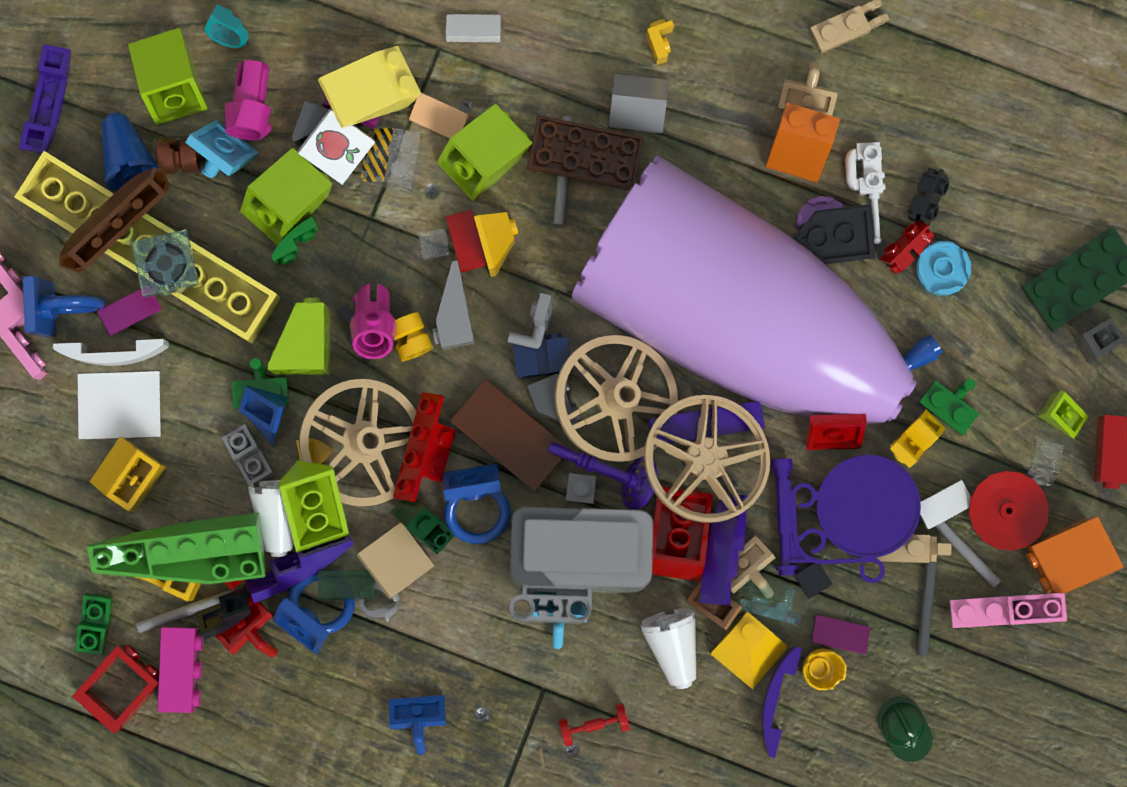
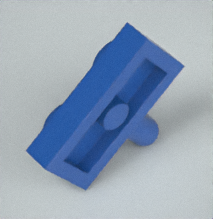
M444 695L389 699L390 730L412 728L415 751L419 755L426 752L423 727L446 725Z

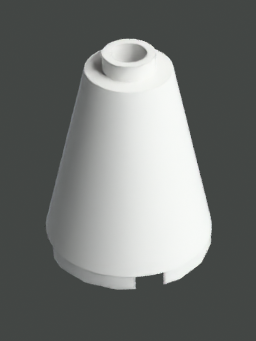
M281 480L259 481V487L254 488L253 483L248 485L254 513H259L264 551L270 552L272 557L286 556L287 551H291L293 548V540L278 486Z
M688 608L674 609L675 614L666 615L665 611L644 619L641 622L642 625H640L641 631L669 685L676 686V689L688 688L692 685V681L696 679L695 615L693 610Z

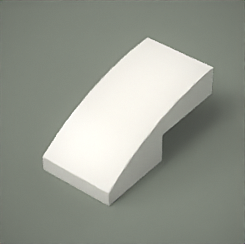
M960 480L921 501L920 518L927 530L969 508L971 496L963 481Z

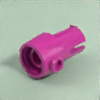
M244 60V63L238 62L233 101L225 104V132L231 137L242 140H260L267 136L271 130V123L269 122L271 109L265 105L270 68L264 62Z
M370 284L361 287L352 299V303H356L355 315L351 318L349 325L354 351L366 359H381L392 350L397 325L395 319L390 314L389 290L381 284H377V301L371 302Z

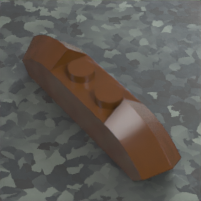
M151 168L130 179L82 223L64 245L59 255L60 266L75 272L86 270L167 194L170 186L164 168Z

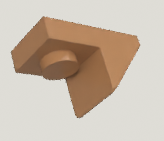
M701 579L686 600V603L727 630L742 609V606L731 599L730 605L700 603Z

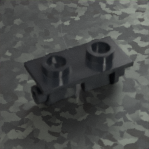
M928 168L927 172L923 173L917 190L926 194L925 197L914 195L908 209V219L914 222H918L920 219L929 226L931 221L936 219L941 196H944L949 188V178L943 169H940L939 174L933 168Z

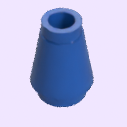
M930 334L926 338L923 336L903 356V359L910 371L939 359L938 356L943 351Z

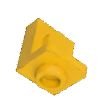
M661 19L651 23L650 28H647L645 36L656 65L667 62L668 53L671 52L667 38H662L661 36L673 31V20L665 22V19Z

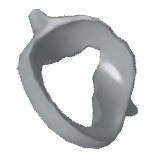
M377 582L368 584L359 597V605L362 612L368 617L384 618L386 622H389L390 617L398 610L399 593L392 598L394 600L393 604L371 611L365 606L366 594L372 589H379L382 592L383 590Z

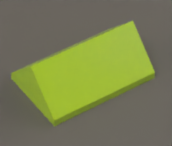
M297 460L278 483L296 553L349 535L333 467Z

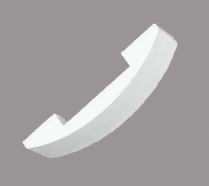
M164 339L136 340V351L87 353V345L83 343L53 344L55 351L83 363L101 366L137 363L149 359L169 347V342Z

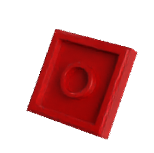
M866 414L810 415L805 441L806 450L860 449L867 424Z

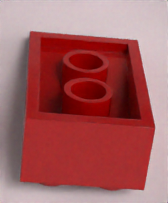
M661 486L666 494L671 489L670 487ZM678 489L671 499L676 501L685 490ZM692 491L679 505L693 512L711 514L713 494ZM656 496L652 522V574L700 582L705 567L709 523L689 520L676 514Z

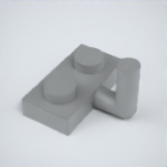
M540 293L539 300L533 301L530 317H532L531 324H534L535 327L532 336L510 332L508 343L538 349L541 346L543 336L547 335L553 311L551 295Z

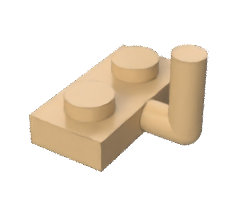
M812 61L809 64V74L806 83L784 79L778 108L784 109L786 103H790L832 116L838 90L817 86L820 64L817 61Z
M756 535L744 545V551H739L737 578H731V592L734 594L751 579L765 598H771L774 592L767 580L759 572L775 559V556Z

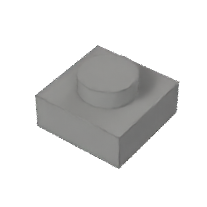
M569 473L566 501L593 504L596 476Z

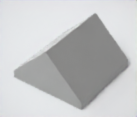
M615 74L609 128L663 134L669 80Z

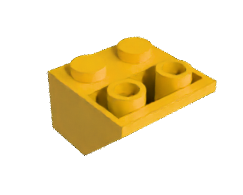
M120 436L89 482L106 497L127 511L136 513L166 466Z

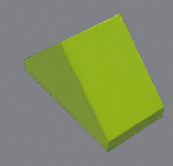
M1062 390L1052 393L1038 414V417L1072 439H1075L1089 417Z

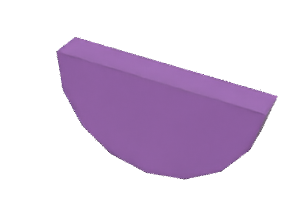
M819 196L810 199L802 206L797 215L796 228L803 227L816 210L844 206L832 197Z

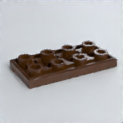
M537 115L527 170L631 191L636 183L644 137Z
M486 379L450 420L453 425L534 492L562 460V457L548 452L550 444L554 442L568 448Z

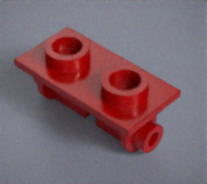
M921 222L910 224L904 229L903 235L896 242L889 244L885 248L884 254L879 260L890 264L888 268L895 275L898 272L902 273L915 260L909 252L913 250L917 255H920L933 242L934 234L928 229L930 226Z

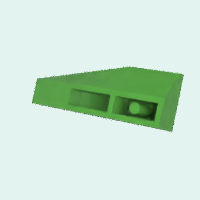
M259 513L174 524L87 545L92 573L202 584L265 577L263 535Z

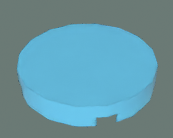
M938 241L928 245L919 255L916 262V276L919 283L928 292L937 296H949L960 291L971 275V261L968 254L950 241Z

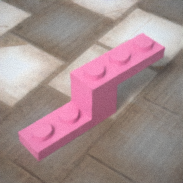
M0 252V283L8 292L0 300V337L34 379L41 380L48 374L44 369L45 361L37 352L32 353L27 347L29 341L22 332H15L25 324L23 288L19 284L22 279L13 268L7 269L3 263L5 257Z

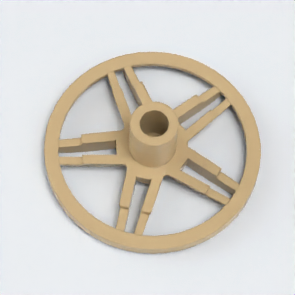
M610 335L599 337L583 344L567 358L556 381L554 398L556 413L561 427L579 449L600 460L626 462L644 456L645 446L638 450L634 449L633 437L635 435L632 412L661 414L666 410L638 406L640 399L669 405L670 407L678 402V392L670 368L653 348L631 337ZM606 344H623L633 347L615 378L597 362L594 363L585 353ZM638 349L641 352L628 380L623 376ZM646 355L657 364L663 373L668 386L669 399L640 391L636 384ZM578 359L603 380L601 385L578 363ZM575 365L598 391L599 396L567 415L564 399L565 385L568 375ZM597 404L600 413L574 425L571 424L570 420ZM608 415L611 416L620 453L606 452L590 445L575 429L586 424L589 425ZM623 419L624 422V431L628 453H625L623 448L622 435L618 420Z
M354 379L330 387L313 401L301 424L299 433L301 461L312 463L308 446L309 431L312 425L344 445V448L329 464L334 469L344 456L350 460L335 475L336 481L347 475L358 463H363L381 495L375 497L357 498L339 492L343 504L372 506L393 499L395 486L381 452L385 449L403 446L408 443L409 438L385 443L384 435L410 432L412 426L377 428L378 390L398 401L408 413L412 423L414 422L416 410L402 393L379 381ZM363 387L355 424L352 425L337 417L318 411L335 394L347 389ZM372 388L369 421H363L367 389ZM316 416L345 429L343 435L341 436L313 421L314 417ZM376 461L389 489L388 492H385L380 484L377 475L370 465L371 462Z
M696 395L674 403L656 419L646 439L644 465L653 491L670 510L689 520L713 523L725 521L743 513L759 498L769 476L770 452L760 425L742 406L719 396ZM702 404L696 442H691L660 430L667 419L677 411L689 406ZM708 405H712L711 437H705ZM717 406L725 408L741 418L750 428L756 440L718 445ZM657 434L687 446L686 452L657 439ZM654 445L685 462L684 470L675 480L667 494L661 487L654 470ZM758 445L759 450L728 457L727 450ZM760 455V470L757 482L751 493L742 502L724 467ZM690 474L696 479L676 501H673L671 497ZM722 477L738 504L736 507L716 478ZM702 480H706L719 500L724 502L728 511L716 514H702L690 511L679 504Z

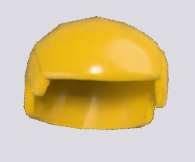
M816 649L810 652L802 663L801 671L803 678L809 686L816 690H833L840 681H844L846 678V663L842 656L831 649Z

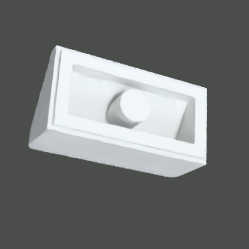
M447 14L446 42H501V15Z

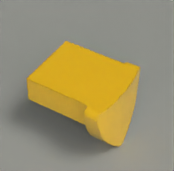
M308 438L312 463L322 464L333 451L332 447L319 440ZM296 440V442H297V448H298V453H299V458H300V461H301L300 452H299V440Z

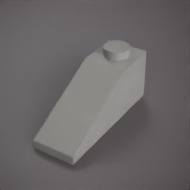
M458 260L451 263L436 318L437 328L432 329L435 345L441 344L442 350L475 344Z

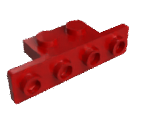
M426 392L421 394L393 494L395 499L415 502L422 477L433 482H442L456 430L437 423L444 401V396L440 394Z

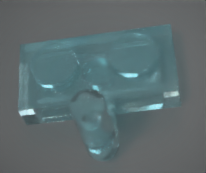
M785 587L782 602H776L775 607L768 606L769 600L753 596L752 601L745 599L740 601L741 610L795 625L800 624L802 614L791 612L796 590Z

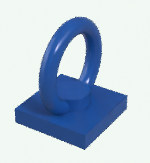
M35 276L23 277L26 333L45 338L57 337L56 318L58 314L94 312L103 309L105 306V301L96 296H56L53 282Z
M498 463L444 472V495L447 501L444 516L449 530L458 539L470 544H484L498 538L507 528L511 515L509 501L501 491ZM487 494L493 497L500 511L499 519L493 528L483 533H472L459 525L455 511L461 499L468 501L477 500L485 497Z
M319 570L309 578L292 586L289 600L285 598L278 606L273 622L317 655L323 648L328 635L343 628L351 619L355 608L353 591L348 582L340 575L328 570ZM326 581L332 583L341 591L344 606L341 614L335 620L329 623H320L319 618L305 607L300 608L301 593L312 582Z

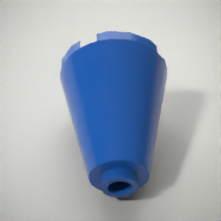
M112 113L106 116L101 124L104 181L111 191L117 192L136 175L151 168H158V165L126 115Z

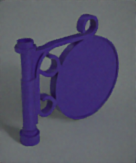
M861 455L849 458L832 469L824 479L819 492L807 483L798 484L791 491L789 476L790 470H793L792 459L770 460V468L774 473L776 485L781 566H775V568L778 570L779 576L795 575L798 565H792V563L839 564L874 562L880 567L878 577L874 579L868 578L864 573V565L860 566V575L863 580L870 583L881 580L884 576L885 568L876 557L888 555L902 547L910 539L919 522L921 511L920 496L917 486L908 472L890 459L876 455ZM800 488L809 489L812 493V498L808 503H799L798 506L800 508H807L817 500V513L823 529L822 532L812 528L806 530L798 537L796 492ZM816 533L821 537V545L813 549L812 553L820 552L824 548L828 537L842 551L861 558L815 559L802 550L799 542L808 534Z

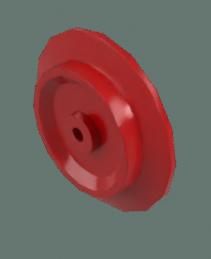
M1003 471L989 475L977 485L970 498L969 517L973 530L983 542L996 549L1014 551L1028 547L1041 536L1048 523L1049 506L1044 491L1035 480L1019 472ZM1007 508L1010 510L1009 514L1006 513Z

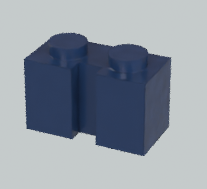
M561 333L546 335V341H542L538 349L513 344L517 378L525 379L559 374L563 364L570 356L568 337L562 338Z

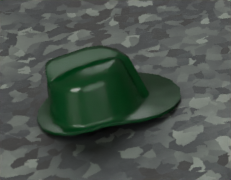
M895 697L885 702L879 711L878 723L890 749L896 757L903 761L914 762L921 760L929 753L933 740L931 730L921 710L915 702L904 697Z

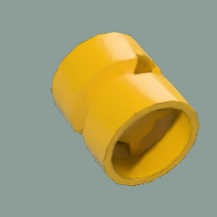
M419 312L395 320L397 327L394 341L398 343L395 348L401 362L421 356L433 349L428 334L422 332L425 326Z

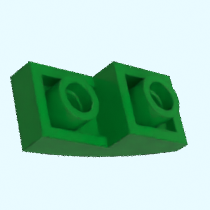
M313 217L296 226L278 244L271 255L272 260L277 265L282 263L284 266L297 259L296 255L301 253L296 243L299 241L306 243L316 237L315 233L320 231Z
M85 593L83 595L81 622L77 628L76 652L104 654L111 619L113 596Z

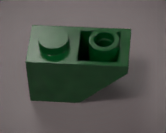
M417 498L415 502L401 500L391 511L411 533L436 555L455 536Z

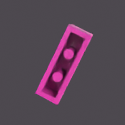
M161 628L158 712L193 713L196 711V707H200L201 690H197V679L202 677V662H198V652L203 649L204 639L199 634V628Z

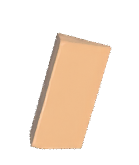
M423 93L416 99L409 118L410 121L448 139L463 129L470 119L468 114Z

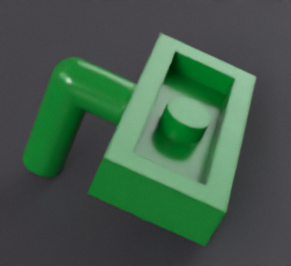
M253 358L250 361V366L254 369V380L232 381L233 409L240 408L245 386L286 396L285 406H289L288 378L265 379V365L257 358Z
M973 379L961 382L954 393L935 380L918 402V404L960 436L966 433L979 416L976 410L962 401L968 391L975 388L976 384Z

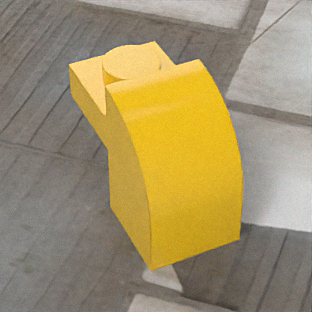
M926 409L893 441L890 449L899 462L911 468L924 451L942 435L946 428Z

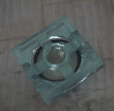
M187 230L131 242L144 298L159 294L169 296L175 292L182 293L186 288L199 285ZM149 252V254H148V256H147V259H146V263H144V260H145V258H146V255H147V253Z

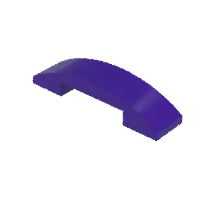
M43 44L37 69L40 74L28 123H24L19 144L20 150L40 154L43 151L47 153L49 151L64 103L70 69V49Z
M795 646L783 656L776 666L767 685L762 705V737L767 754L773 758L776 757L782 730L771 726L784 673L794 676L796 674L802 648Z

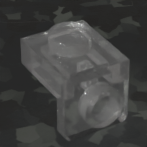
M1037 438L1033 444L1031 464L1026 472V476L1036 481L1039 485L1052 486L1060 473L1063 445Z

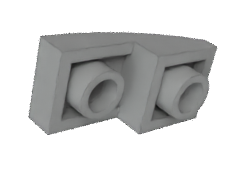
M246 424L222 437L233 461L238 465L248 485L253 483L255 487L259 485V481H265L275 475Z

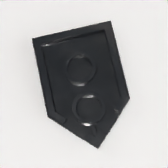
M871 204L816 210L793 239L807 248L824 264L874 259L875 249Z

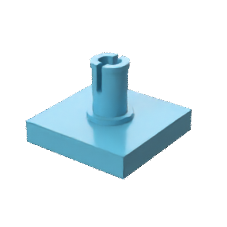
M218 120L191 133L185 142L206 158L201 172L210 178H214L219 170L230 176L253 162L259 154L257 150L244 140L228 135L225 132V126Z

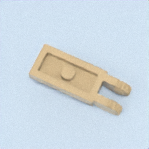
M874 0L862 7L857 6L812 26L810 31L820 53L822 54L869 33L871 29L889 21L890 19L887 14L879 15L869 22L864 15L880 8L883 5L881 0Z

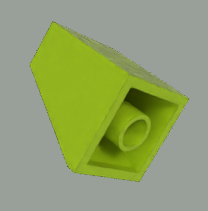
M180 28L128 44L140 95L156 126L208 109L188 44Z
M495 103L449 139L437 164L474 202L525 156L532 142L526 132L519 129L510 119L508 113L501 110Z
M291 148L247 187L240 212L278 246L290 231L305 221L328 197L333 184L325 173L318 171L307 159L299 155L294 148Z
M304 298L303 303L295 304L268 363V370L273 374H330V309L325 303L320 302L319 298Z

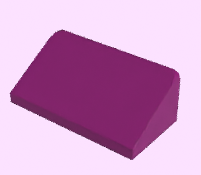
M815 615L810 642L866 655L870 627Z

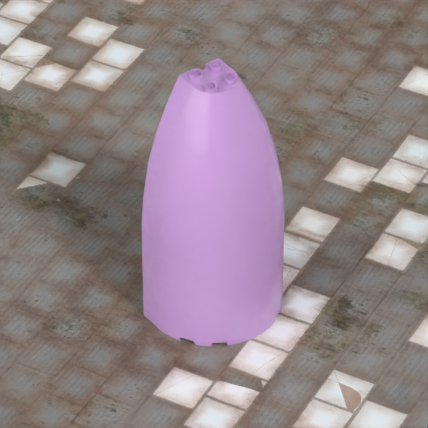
M657 155L653 160L655 164L651 162L640 178L639 185H634L596 248L598 256L596 258L592 255L581 274L582 280L581 282L578 281L573 290L572 300L637 340L644 342L689 372L727 391L754 402H759L766 407L810 418V415L866 414L867 424H882L887 420L889 422L892 419L894 420L902 409V405L899 404L900 400L905 398L906 395L909 396L917 382L913 380L912 372L889 334L872 310L849 284L807 248L782 230Z

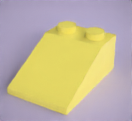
M398 46L370 54L318 79L341 128L407 108L422 94Z

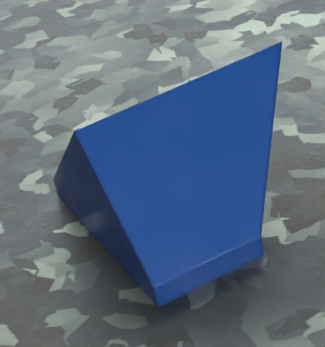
M245 386L239 412L249 418L272 447H274L287 397L251 386Z

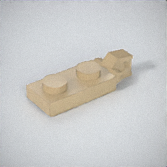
M912 534L902 547L888 555L876 557V559L881 562H937V555L951 556L952 545L937 543V537Z

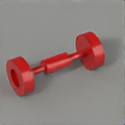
M624 704L615 705L618 716L604 720L602 717L584 722V725L569 728L567 718L560 719L559 725L565 747L574 745L571 736L573 733L586 730V733L603 729L605 725L618 721L620 722L622 732L630 730Z

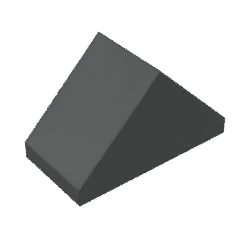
M307 101L304 102L291 136L297 147L306 141L329 109Z
M1112 318L1103 321L1074 338L1087 362L1099 358L1125 341Z

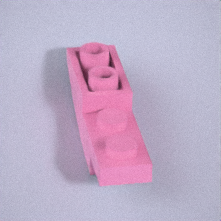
M1065 593L949 600L952 628L1067 621Z

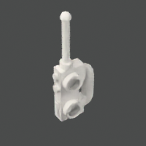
M880 142L857 143L855 148L849 150L845 156L846 181L852 190L859 192V196L869 195L872 206L874 243L880 244L882 238L880 237L878 199H880V194L885 190V183L882 181L885 175L881 167L882 153ZM856 161H862L863 178L857 179Z

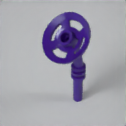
M554 442L549 446L548 452L576 463L578 468L582 466L583 470L587 469L590 473L595 471L622 482V501L629 509L637 510L642 508L654 492L648 481L645 468L638 465L640 462H644V456L635 459L627 471L624 472L597 461L595 456L592 458L590 454L586 456L585 452L580 454ZM653 460L656 477H658L657 465ZM626 496L633 498V501H629Z

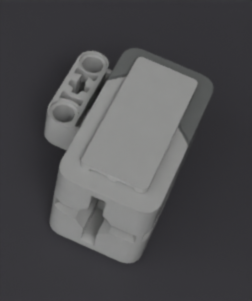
M532 507L516 510L515 513H512L510 581L513 587L522 590V595H517L510 602L509 611L512 618L519 622L583 623L591 614L592 592L639 593L642 591L652 576L653 523L650 515L644 511L582 510ZM535 592H552V593H556V595H533V594H534ZM518 601H525L529 604L530 611L527 615L520 616L515 613L514 605ZM534 601H539L538 607H546L548 602H553V607L558 608V611H555L551 617L547 616V611H538L539 617H533ZM577 602L582 603L586 608V614L579 618L573 616L570 611L571 605Z

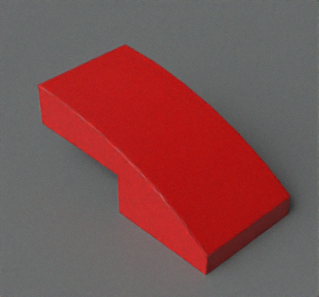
M468 210L446 216L461 273L487 266L473 211Z

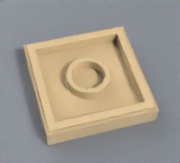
M401 522L356 555L389 600L434 567V564Z

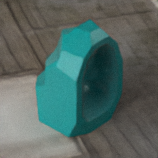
M217 4L209 17L204 32L211 40L230 48L245 46L249 35L248 31L243 27L241 20L235 17L231 10Z

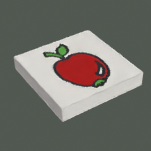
M330 108L300 147L298 154L343 185L375 143V140L355 125L341 128L333 110Z

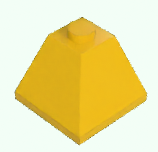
M507 212L474 216L491 277L496 276L515 243L514 235L518 234L515 219H509Z
M745 611L710 654L751 689H754L788 646L749 612Z

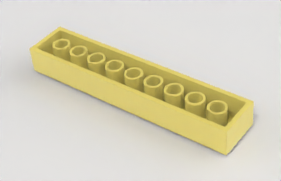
M43 151L14 197L73 234L114 193ZM148 214L142 216L104 252L253 344L281 299L277 293ZM166 241V244H172L180 248L188 256L191 263V272L188 279L181 286L176 287L175 291L155 283L146 271V259L149 252L154 247L161 245L160 242Z

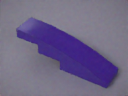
M761 403L738 404L755 418L761 429L765 428ZM722 407L717 408V437L751 431L746 423L736 414ZM708 409L705 437H711L712 409ZM701 410L672 415L660 430L688 441H695ZM657 418L648 420L649 429H651ZM657 434V439L668 444L677 443Z
M728 495L732 503L736 507L738 504L735 501L733 495ZM738 495L742 502L747 498V495ZM719 500L715 514L728 511L722 500ZM747 510L731 519L712 523L706 550L705 567L702 574L700 603L730 605L731 578H737L739 551H744Z
M350 534L270 561L271 571L266 572L265 577L245 580L253 602L256 603L283 592L332 563L354 545Z

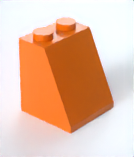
M786 103L765 168L818 183L832 148L840 118Z
M1099 517L1084 518L1026 547L1029 552L1026 554L1027 560L1033 569L1037 568L1041 576L1039 579L1040 586L1046 594L1067 593L1124 568Z

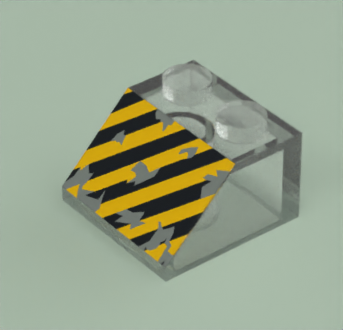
M396 128L369 129L368 135L375 140V143L364 156L360 183L414 192L423 143L422 134Z

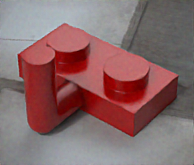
M250 596L248 600L251 613L242 621L215 637L233 655L249 640L256 649L273 658L278 653L277 648L266 642L257 633L273 615L261 601L254 603Z

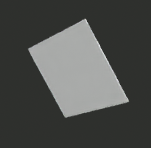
M159 371L77 374L78 439L119 438L120 436L123 438L161 437Z

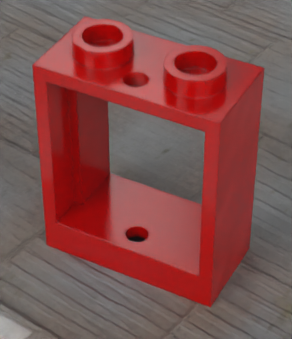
M123 645L116 646L72 696L113 734L119 732L159 687V671L149 663L147 665L142 663L138 659L140 654L130 645L126 647ZM119 657L148 683L120 716L114 713L90 691Z

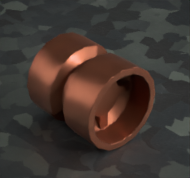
M183 137L180 142H177L175 138L158 139V167L164 168L166 174H177L179 169H182L184 173H199L201 171V154L185 143L188 137Z

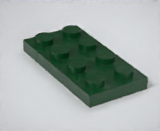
M1113 226L1021 287L1051 332H1054L1127 283V245Z

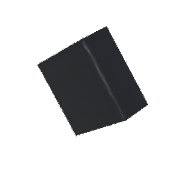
M812 563L793 575L808 599L832 585L821 565L817 563Z

